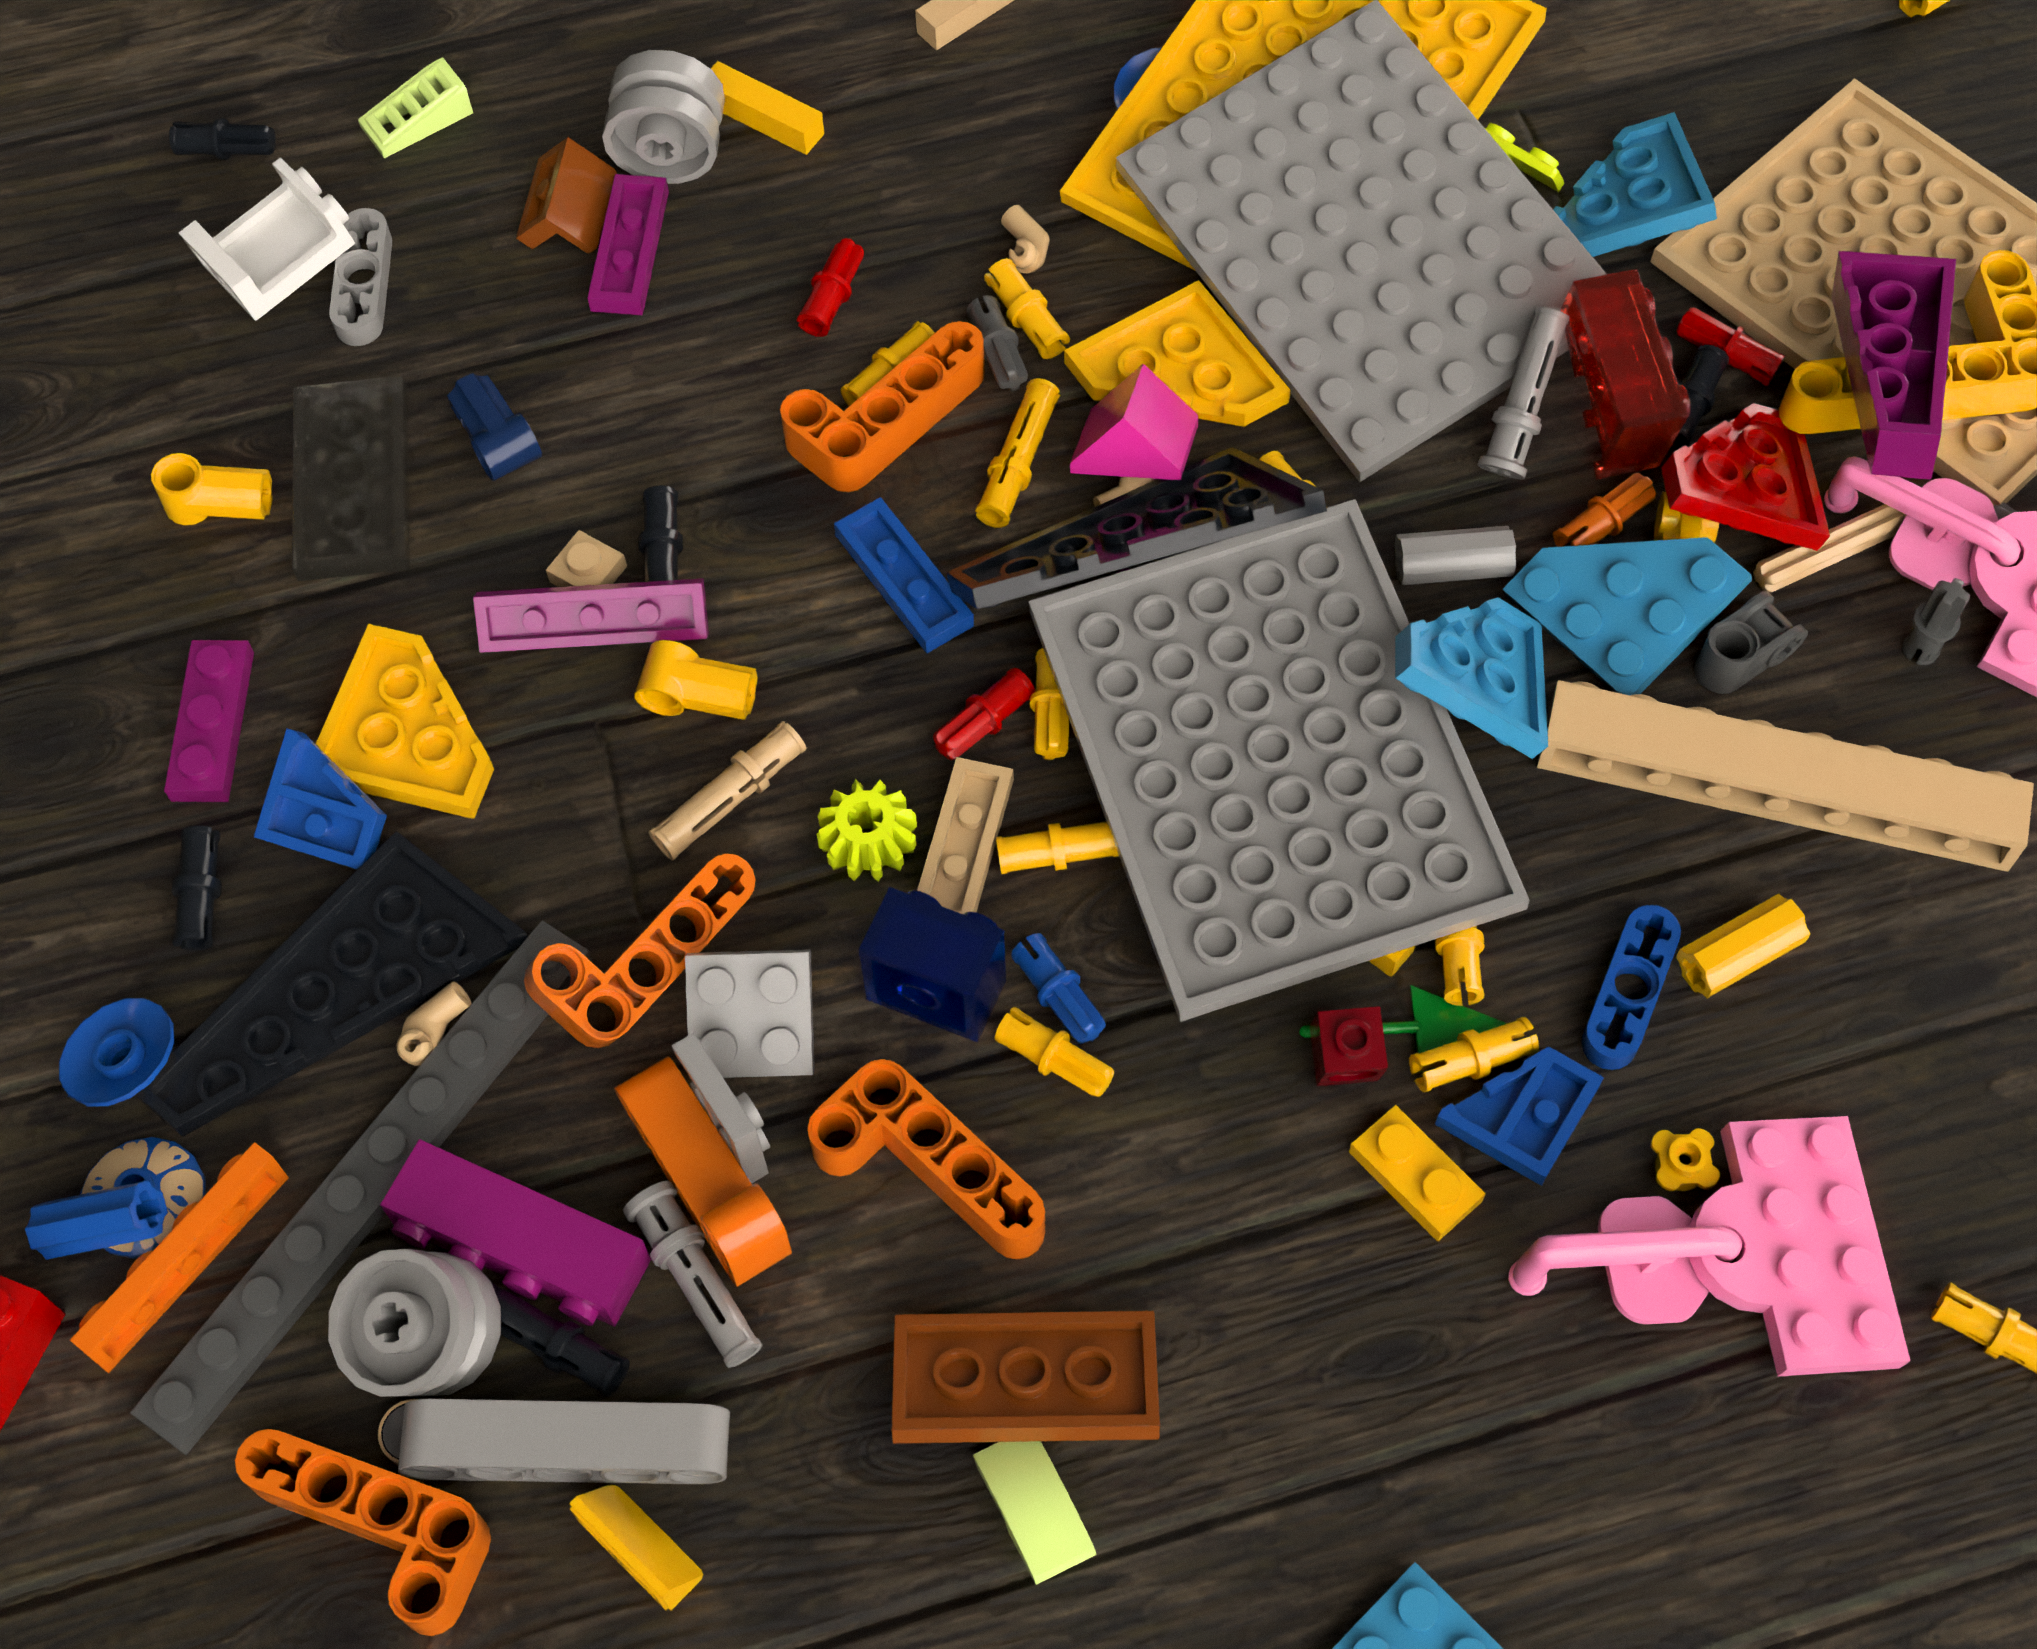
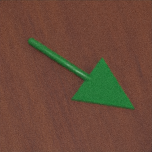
M1410 985L1414 1021L1382 1022L1384 1034L1415 1033L1417 1053L1457 1041L1458 1034L1467 1030L1474 1029L1481 1033L1507 1024L1468 1007L1451 1005L1444 998ZM1310 1025L1300 1028L1299 1033L1302 1037L1311 1038Z

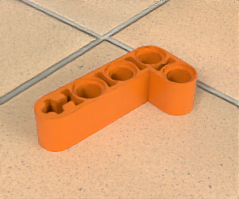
M962 321L948 323L941 327L845 411L815 390L802 389L787 395L780 408L787 451L792 457L837 491L852 492L866 486L980 386L985 375L984 339L982 332L976 326Z
M723 854L710 860L604 973L571 945L557 943L547 946L534 957L525 970L524 984L527 993L580 1043L592 1048L609 1046L624 1035L685 969V955L687 953H700L747 902L755 888L756 879L753 869L746 860L738 855ZM724 875L729 878L732 884L729 886L728 892L709 908L701 900L716 886L718 879ZM681 915L692 921L696 929L694 942H681L673 936L669 926L671 916ZM632 959H645L652 964L656 972V981L653 986L643 987L632 980L628 970L629 962ZM544 962H560L568 969L571 980L570 986L567 989L555 990L545 984L541 976V967ZM591 1003H604L612 1009L616 1018L615 1027L612 1031L601 1032L591 1026L587 1018V1009Z
M669 1056L614 1087L629 1118L667 1179L674 1184L677 1189V1195L696 1225L700 1226L705 1240L736 1287H739L792 1254L785 1227L769 1198L759 1184L755 1183L752 1185L685 1078Z
M879 1059L867 1063L823 1102L810 1117L807 1129L814 1160L819 1168L829 1175L845 1176L854 1173L885 1145L1001 1255L1017 1260L1027 1258L1036 1253L1043 1244L1045 1237V1208L1043 1200L1038 1193L913 1076L894 1061ZM880 1089H890L899 1094L893 1102L886 1105H876L868 1100L872 1093ZM926 1129L936 1130L943 1136L938 1143L928 1147L918 1146L911 1141L916 1133ZM834 1131H848L854 1135L850 1143L843 1147L833 1148L823 1144L826 1136ZM971 1170L979 1171L988 1178L982 1186L974 1189L963 1188L955 1182L959 1175ZM1000 1195L1002 1199V1207L997 1203L1000 1198ZM1005 1213L1015 1221L1021 1220L1024 1216L1028 1217V1226L1024 1228L1021 1224L1014 1223L1007 1228L1005 1226Z
M265 1429L257 1431L244 1440L238 1448L235 1459L236 1472L243 1483L259 1497L273 1505L403 1552L388 1590L389 1605L394 1614L421 1635H438L454 1626L466 1604L487 1556L491 1542L490 1529L487 1523L469 1502L459 1496L279 1430ZM284 1460L298 1474L295 1482L285 1473L277 1470H268L264 1474V1470L268 1463L280 1464ZM347 1476L346 1489L342 1495L332 1502H321L320 1495L324 1485L333 1477ZM396 1498H407L408 1507L402 1519L395 1524L381 1525L380 1516L385 1505ZM457 1520L469 1521L468 1535L463 1542L451 1548L441 1547V1534L447 1525ZM431 1583L440 1584L441 1592L436 1605L428 1612L421 1614L412 1613L411 1604L416 1592L424 1585Z

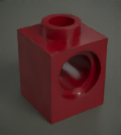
M1380 1006L1317 1012L1310 1024L1317 1086L1378 1081L1388 1069Z

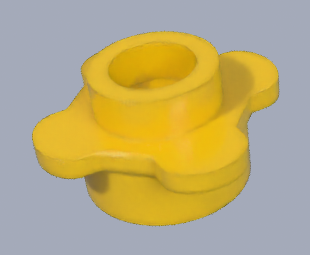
M1700 1128L1694 1129L1690 1134L1674 1135L1668 1130L1658 1131L1651 1140V1148L1658 1154L1655 1161L1657 1183L1668 1191H1688L1697 1186L1704 1190L1714 1187L1719 1180L1720 1173L1712 1164L1710 1152L1714 1146L1712 1135ZM1681 1155H1687L1690 1158L1691 1163L1683 1164L1681 1163L1679 1157Z

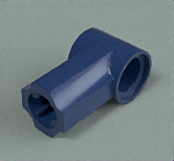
M471 373L456 381L455 387L447 395L450 407L469 434L473 450L484 471L492 481L542 457L540 446L527 421L520 413L513 414L488 375L477 376Z

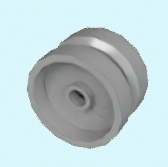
M667 50L640 52L630 55L616 67L611 80L608 98L609 108L605 116L602 134L606 153L618 167L631 175L664 177L667 179V184H680L692 181L708 172L712 168L718 153L719 125L722 121L725 103L723 84L713 70L694 57Z
M413 1249L379 1251L358 1262L338 1285L329 1310L328 1341L338 1368L356 1387L380 1397L450 1395L472 1384L492 1361L501 1336V1306L491 1281L473 1262L456 1257L450 1253L425 1252Z

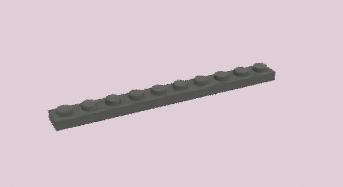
M543 920L538 924L130 1413L184 1455L189 1453L383 1217L385 1212L380 1204L418 1140L421 1139L439 1148L549 1015L526 991L524 976L530 962L541 950L557 943L571 945L592 962L589 950ZM548 961L542 964L541 976L547 986L555 990H564L570 986V973L563 964L556 961Z

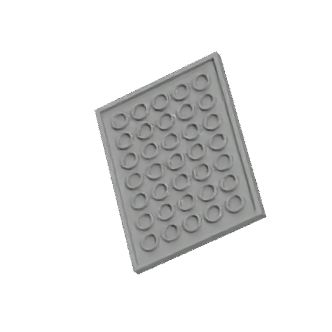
M1378 0L1370 2L1116 157V169L1246 337L1290 388L1291 395L1359 482L1510 388L1530 330L1535 307L1555 309L1570 317L1556 358L1621 318L1629 310L1631 302Z
M1356 499L1328 507L1326 512L1222 540L1029 601L1031 617L1104 816L1111 830L1115 846L1180 1022L1527 910L1530 901L1447 709L1423 694L1409 690L1402 682L1395 679V636L1410 623Z

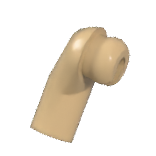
M454 981L406 1018L402 1033L397 1041V1052L408 1064L420 1066L443 1039L448 1023L471 1006L472 1002L469 996L459 984Z

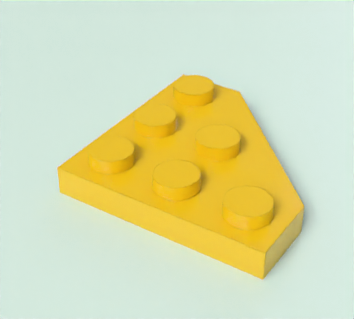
M1199 280L1064 350V364L1095 401H1101L1139 366L1144 364L1198 414V419L1245 427L1289 403L1290 388Z
M368 624L316 745L366 794L474 819L494 771L486 750L477 738L461 705L433 659L423 637Z

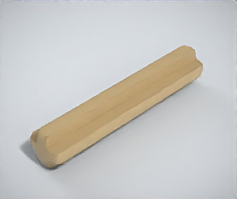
M1883 504L1829 529L1830 537L1818 551L1794 545L1759 561L1756 564V569L1753 571L1754 579L1759 583L1762 591L1774 592L1895 536L1906 515Z

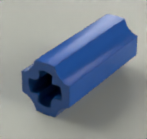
M146 1180L37 1204L31 1208V1217L28 1225L25 1227L30 1248L37 1250L43 1255L45 1260L156 1237L163 1233V1221L168 1210L163 1192L153 1188L150 1182Z

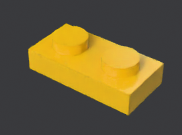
M1397 1105L1393 1106L1351 1143L1349 1153L1437 1242L1481 1204L1486 1193Z

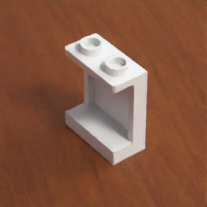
M281 157L272 165L281 177L282 184L212 238L196 220L179 232L204 268L255 321L355 244L343 225L349 220V217L341 205L329 193L321 198L319 195L322 193V190L311 175L303 167L294 171Z

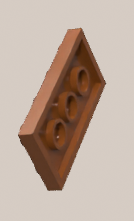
M1154 1311L895 1315L892 1402L893 1444L1159 1440L1160 1415Z

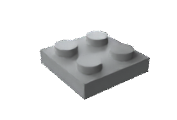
M811 949L687 953L685 955L688 1035L694 1032L723 1078L814 1074Z

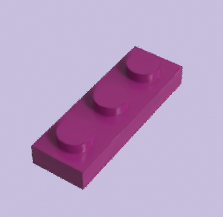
M615 174L587 297L590 311L643 315L669 194L666 178Z
M248 640L191 641L164 789L171 802H229L254 651Z

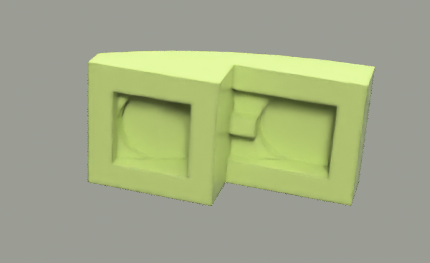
M1041 1441L998 1442L973 1454L977 1469L1000 1510L1009 1535L1036 1585L1096 1555L1094 1545Z

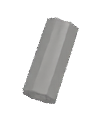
M1509 526L1396 535L1394 544L1397 579L1401 582V585L1514 576L1516 569V543L1513 529L1510 530Z

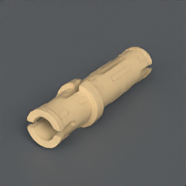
M782 721L746 753L742 750L738 751L731 757L732 764L719 776L694 794L655 828L653 827L649 830L648 833L656 846L673 861L692 842L718 823L745 798L754 792L761 794L770 786V778L799 754L806 751V745L800 735L788 723Z

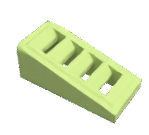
M442 57L415 74L360 117L358 122L383 158H386L473 114V110L465 85ZM409 113L412 117L405 121L402 116ZM389 122L395 127V130L390 134L383 127V125Z

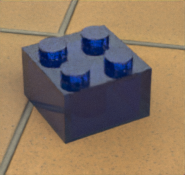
M889 887L859 948L867 1000L978 1043L1006 982L1004 930L998 928L994 921L976 912H965L963 915L942 907L935 898L921 891L910 890L908 893Z

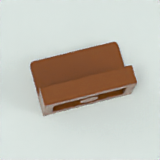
M567 137L538 158L516 239L534 249L557 233L588 254L596 250L606 217L614 176L617 174L616 170L571 138Z

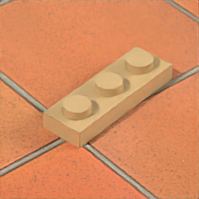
M956 757L912 906V922L970 935L996 845V837H998L1013 785V769Z

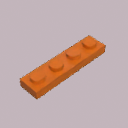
M254 1142L244 1154L236 1155L230 1159L220 1171L218 1182L199 1202L188 1205L180 1212L173 1223L172 1231L153 1251H148L135 1260L127 1272L126 1280L107 1300L97 1303L85 1314L80 1322L78 1332L70 1341L109 1374L289 1179L275 1158Z

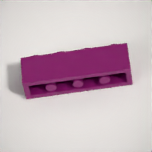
M421 1139L416 1143L380 1204L394 1225L391 1232L401 1240L421 1249H425L428 1242H431L448 1250V1253L473 1262L481 1271L485 1267L505 1276L502 1283L510 1290L528 1299L536 1300L538 1295L542 1293L561 1302L558 1308L562 1313L588 1326H593L596 1319L613 1327L616 1326L651 1261L642 1239Z

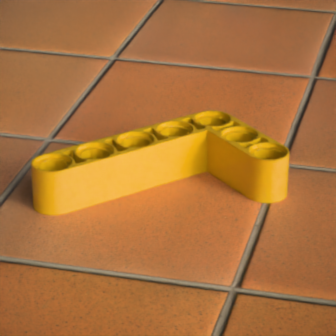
M1996 250L1989 252L1983 257L1964 297L1965 309L1977 343L1949 346L1942 420L2024 412L2037 407V286L2025 259L2008 250ZM1845 357L1811 360L1801 363L1795 368L1779 407V417L1786 427L1800 434L1861 429Z

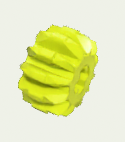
M855 779L851 788L852 794L846 795L833 790V794L830 797L832 807L820 808L818 821L819 826L822 828L817 833L818 846L822 851L828 852V864L833 870L847 866L848 876L853 881L861 875L863 870H870L871 876L879 882L883 876V866L887 865L901 871L904 865L903 854L914 852L916 837L912 832L917 828L916 814L912 809H906V797L902 794L901 790L887 795L886 785L879 780L871 791L864 790L861 783ZM863 829H872V831L868 833L862 832Z

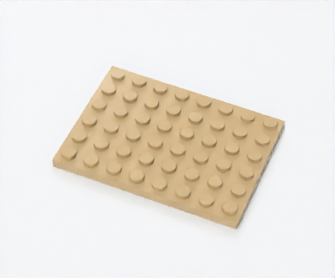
M1854 78L1713 198L1717 214L1716 220L1697 225L1688 230L1673 232L1654 248L1650 261L1737 327L1742 326L1745 328L1744 332L1756 341L1778 353L1786 355L1783 361L1795 369L1801 363L1811 360L1845 357L1831 298L1839 251L1956 259L1949 346L1977 343L1965 309L1964 297L1984 256L1996 250H2008L2018 254L2029 265L2037 286V203ZM2037 407L2024 412L1942 420L1941 438L1933 471L1942 478L1956 480L1986 495L1991 500L1993 506L2001 505L2003 502L2006 504L2037 475Z

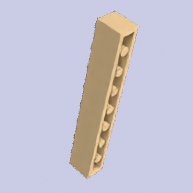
M1558 680L1548 709V747L1539 754L1537 768L2006 872H2009L2028 844L2034 783L2013 779L2004 772H1981L1953 766L1950 762L1939 758L1921 759L1893 753L1890 749L1879 745L1861 746L1834 740L1829 735L1823 733H1801L1778 728L1763 720L1745 721L1717 715L1707 708H1685L1658 702L1656 699L1643 694H1620L1599 689L1588 682L1570 683Z

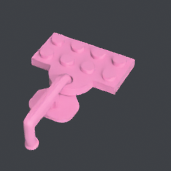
M1856 456L1848 457L1841 464L1830 483L1829 489L1825 493L1824 502L1826 507L1834 513L1849 512L1857 505L1859 499L1858 490L1906 514L1889 547V558L1893 567L1904 577L1932 591L1941 580L1951 583L1954 578H1958L1965 583L1964 586L1971 584L1983 606L2002 619L1977 667L2037 697V511L2014 512L1998 520L1993 504L1986 495L1956 480L1938 478L1920 487L1901 477L1871 474L1867 460Z
M1848 1116L1729 1122L1720 1133L1733 1185L1721 1187L1695 1210L1693 1218L1663 1197L1621 1198L1610 1203L1601 1213L1598 1221V1233L1546 1235L1540 1237L1509 1270L1508 1280L1511 1287L1521 1295L1532 1296L1544 1289L1547 1282V1272L1550 1269L1605 1266L1615 1306L1626 1318L1639 1324L1684 1322L1696 1312L1709 1292L1715 1298L1737 1310L1763 1313L1777 1377L1900 1369L1910 1362Z

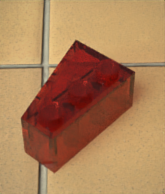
M1637 269L1573 281L1560 310L1570 317L1565 328V334L1575 378L1585 376L1592 409L1582 411L1585 428H1597L1603 456L1600 461L1593 462L1596 479L1659 467L1689 417L1690 399L1686 388L1683 385H1678L1673 371V353L1670 342L1665 336L1661 337L1655 320L1654 297L1648 288L1644 289Z

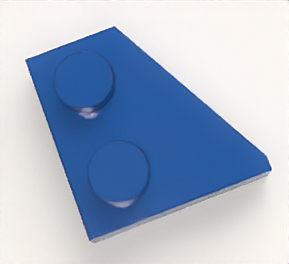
M287 728L254 838L358 870L376 852L387 815L305 733Z
M1548 1046L1524 1060L1522 1066L1515 1071L1503 1072L1483 1084L1482 1090L1455 1106L1453 1103H1450L1443 1107L1437 1116L1435 1125L1542 1186L1598 1091L1604 1077Z

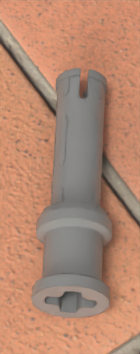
M1535 307L1530 330L1505 406H1500L1498 411H1494L1492 421L1496 426L1487 454L1479 458L1477 466L1508 478L1525 479L1527 469L1523 465L1533 435L1540 434L1542 424H1540L1541 418L1537 415L1562 336L1570 319L1567 314L1551 308Z
M662 1181L651 1185L634 1196L625 1205L623 1214L629 1222H636L653 1249L650 1253V1258L654 1265L663 1270H670L692 1306L694 1313L723 1356L726 1366L731 1368L742 1364L762 1348L761 1341L752 1332L729 1290L725 1287L702 1250L705 1244L703 1239L704 1233L700 1226L690 1224L675 1200L677 1189L671 1181ZM660 1216L663 1217L669 1228L667 1232L659 1221ZM687 1260H689L691 1263L690 1268H688L685 1264ZM702 1283L726 1320L724 1324H722L701 1290L700 1285Z

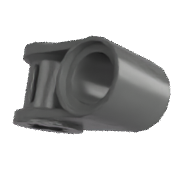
M1762 591L1747 601L1739 610L1721 622L1716 623L1710 629L1695 662V677L1700 685L1709 691L1718 694L1734 692L1769 667H1774L1786 660L1804 642L1808 631L1801 624L1794 626L1773 605L1775 598L1768 591Z

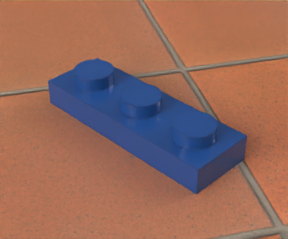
M881 497L834 523L835 536L926 653L931 652L974 627V614L960 597L951 592L948 581Z

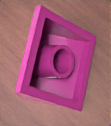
M1142 364L1091 408L1070 462V473L1181 480L1198 428V414L1146 365Z

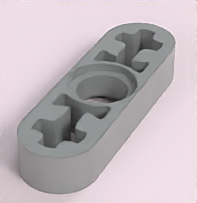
M360 208L347 214L349 220L343 225L355 244L335 260L329 315L338 338L343 343L351 346H362L373 342L381 334L384 324L392 236L384 215L371 208ZM365 232H368L366 242L368 250L362 249L359 239L364 238ZM370 269L375 272L374 276L365 283L353 284L348 281L350 275L357 270ZM354 303H359L364 314L359 315L356 323H351L354 322L356 316Z

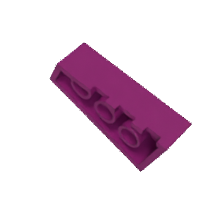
M1849 251L1838 252L1831 298L1871 474L1930 480L1932 478L1942 431L1956 259Z

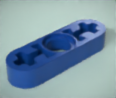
M1645 905L1635 909L1629 915L1618 940L1581 1040L1585 1056L1590 1062L1600 1068L1616 1070L1627 1066L1634 1059L1642 1043L1681 937V928L1677 918L1663 907ZM1647 926L1658 930V940L1655 942L1648 960L1636 956L1644 938L1643 932ZM1622 974H1634L1640 977L1647 985L1648 995L1638 1000L1625 998L1617 991L1615 978ZM1617 1014L1626 1017V1020L1619 1034L1620 1042L1615 1049H1611L1603 1045L1605 1042L1604 1035L1608 1031L1614 1015Z

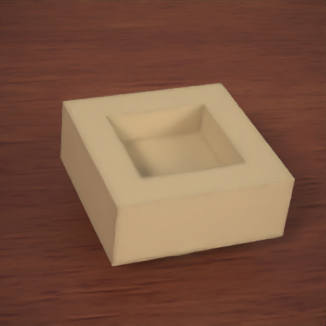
M578 530L546 569L549 582L558 587L613 584L626 569L627 564L624 554Z

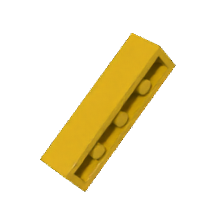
M719 61L712 66L711 69L723 84L725 97L723 114L805 155L823 137L822 112Z

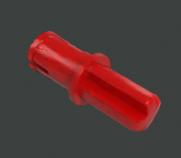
M843 238L840 243L835 244L823 270L816 272L811 280L813 289L797 317V322H800L799 327L812 336H827L838 309L842 303L849 300L852 294L850 284L864 257L863 247L855 244L852 239Z
M1690 308L1684 314L1677 327L1678 336L1698 347L1706 344L1719 347L1729 356V365L1750 375L1765 386H1768L1786 356L1744 334L1745 328L1742 326L1735 330L1697 308Z
M1012 668L981 695L972 694L966 699V707L933 734L936 750L948 760H956V757H960L986 734L995 735L1002 729V721L1026 701L1030 700L1032 694L1036 692L1031 680L1021 670Z

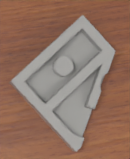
M694 1032L671 1045L676 1057L693 1081L690 1085L695 1096L750 1182L754 1183L769 1174L763 1152L770 1148V1144L761 1129L764 1126V1122L749 1096L744 1092L735 1097Z

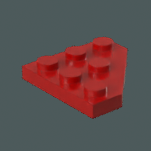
M1752 403L1730 422L1725 420L1702 434L1693 445L1689 447L1685 445L1673 452L1661 468L1669 509L1679 511L1688 516H1697L1728 525L1737 530H1746L1777 539L1786 544H1795L1816 551L1830 537L1806 436L1786 427L1779 417V410Z

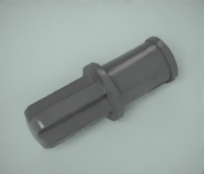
M983 296L984 303L989 312L987 314L983 312L980 302L976 298L968 305L966 314L972 325L982 332L984 359L988 361L999 388H1009L1011 392L1020 389V384L1028 379L1027 370L1017 349L1019 338L1015 330L1007 326L1000 310L1001 306L995 297Z
M1954 578L1951 583L1943 580L1939 581L1929 599L1916 608L1912 618L1913 628L1902 645L1903 653L1908 660L1911 661L1917 649H1921L1923 652L1916 664L1929 665L1934 663L1938 659L1945 642L1951 640L1958 633L1961 625L1960 616L1970 599V594L1962 589L1965 584L1962 580Z

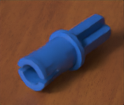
M1041 933L1029 935L1026 939L1032 946L1038 959H1033L1020 941L1011 953L1012 960L1020 966L1037 989V1001L1043 1007L1051 1008L1074 1041L1079 1044L1088 1041L1092 1042L1099 1037V1033L1106 1027L1103 1016L1079 986L1081 981L1079 974L1074 970L1066 969L1048 945L1044 935Z

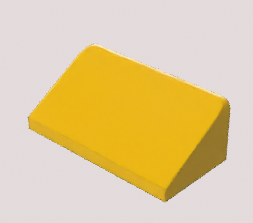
M607 1485L578 1495L569 1503L571 1505L570 1510L578 1522L665 1611L667 1609L672 1611L702 1580V1570L620 1487Z

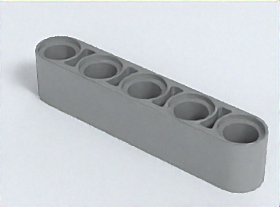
M468 1399L412 1400L405 1403L398 1473L409 1478L425 1480L649 1484L719 1483L727 1478L730 1411L721 1406L692 1403Z

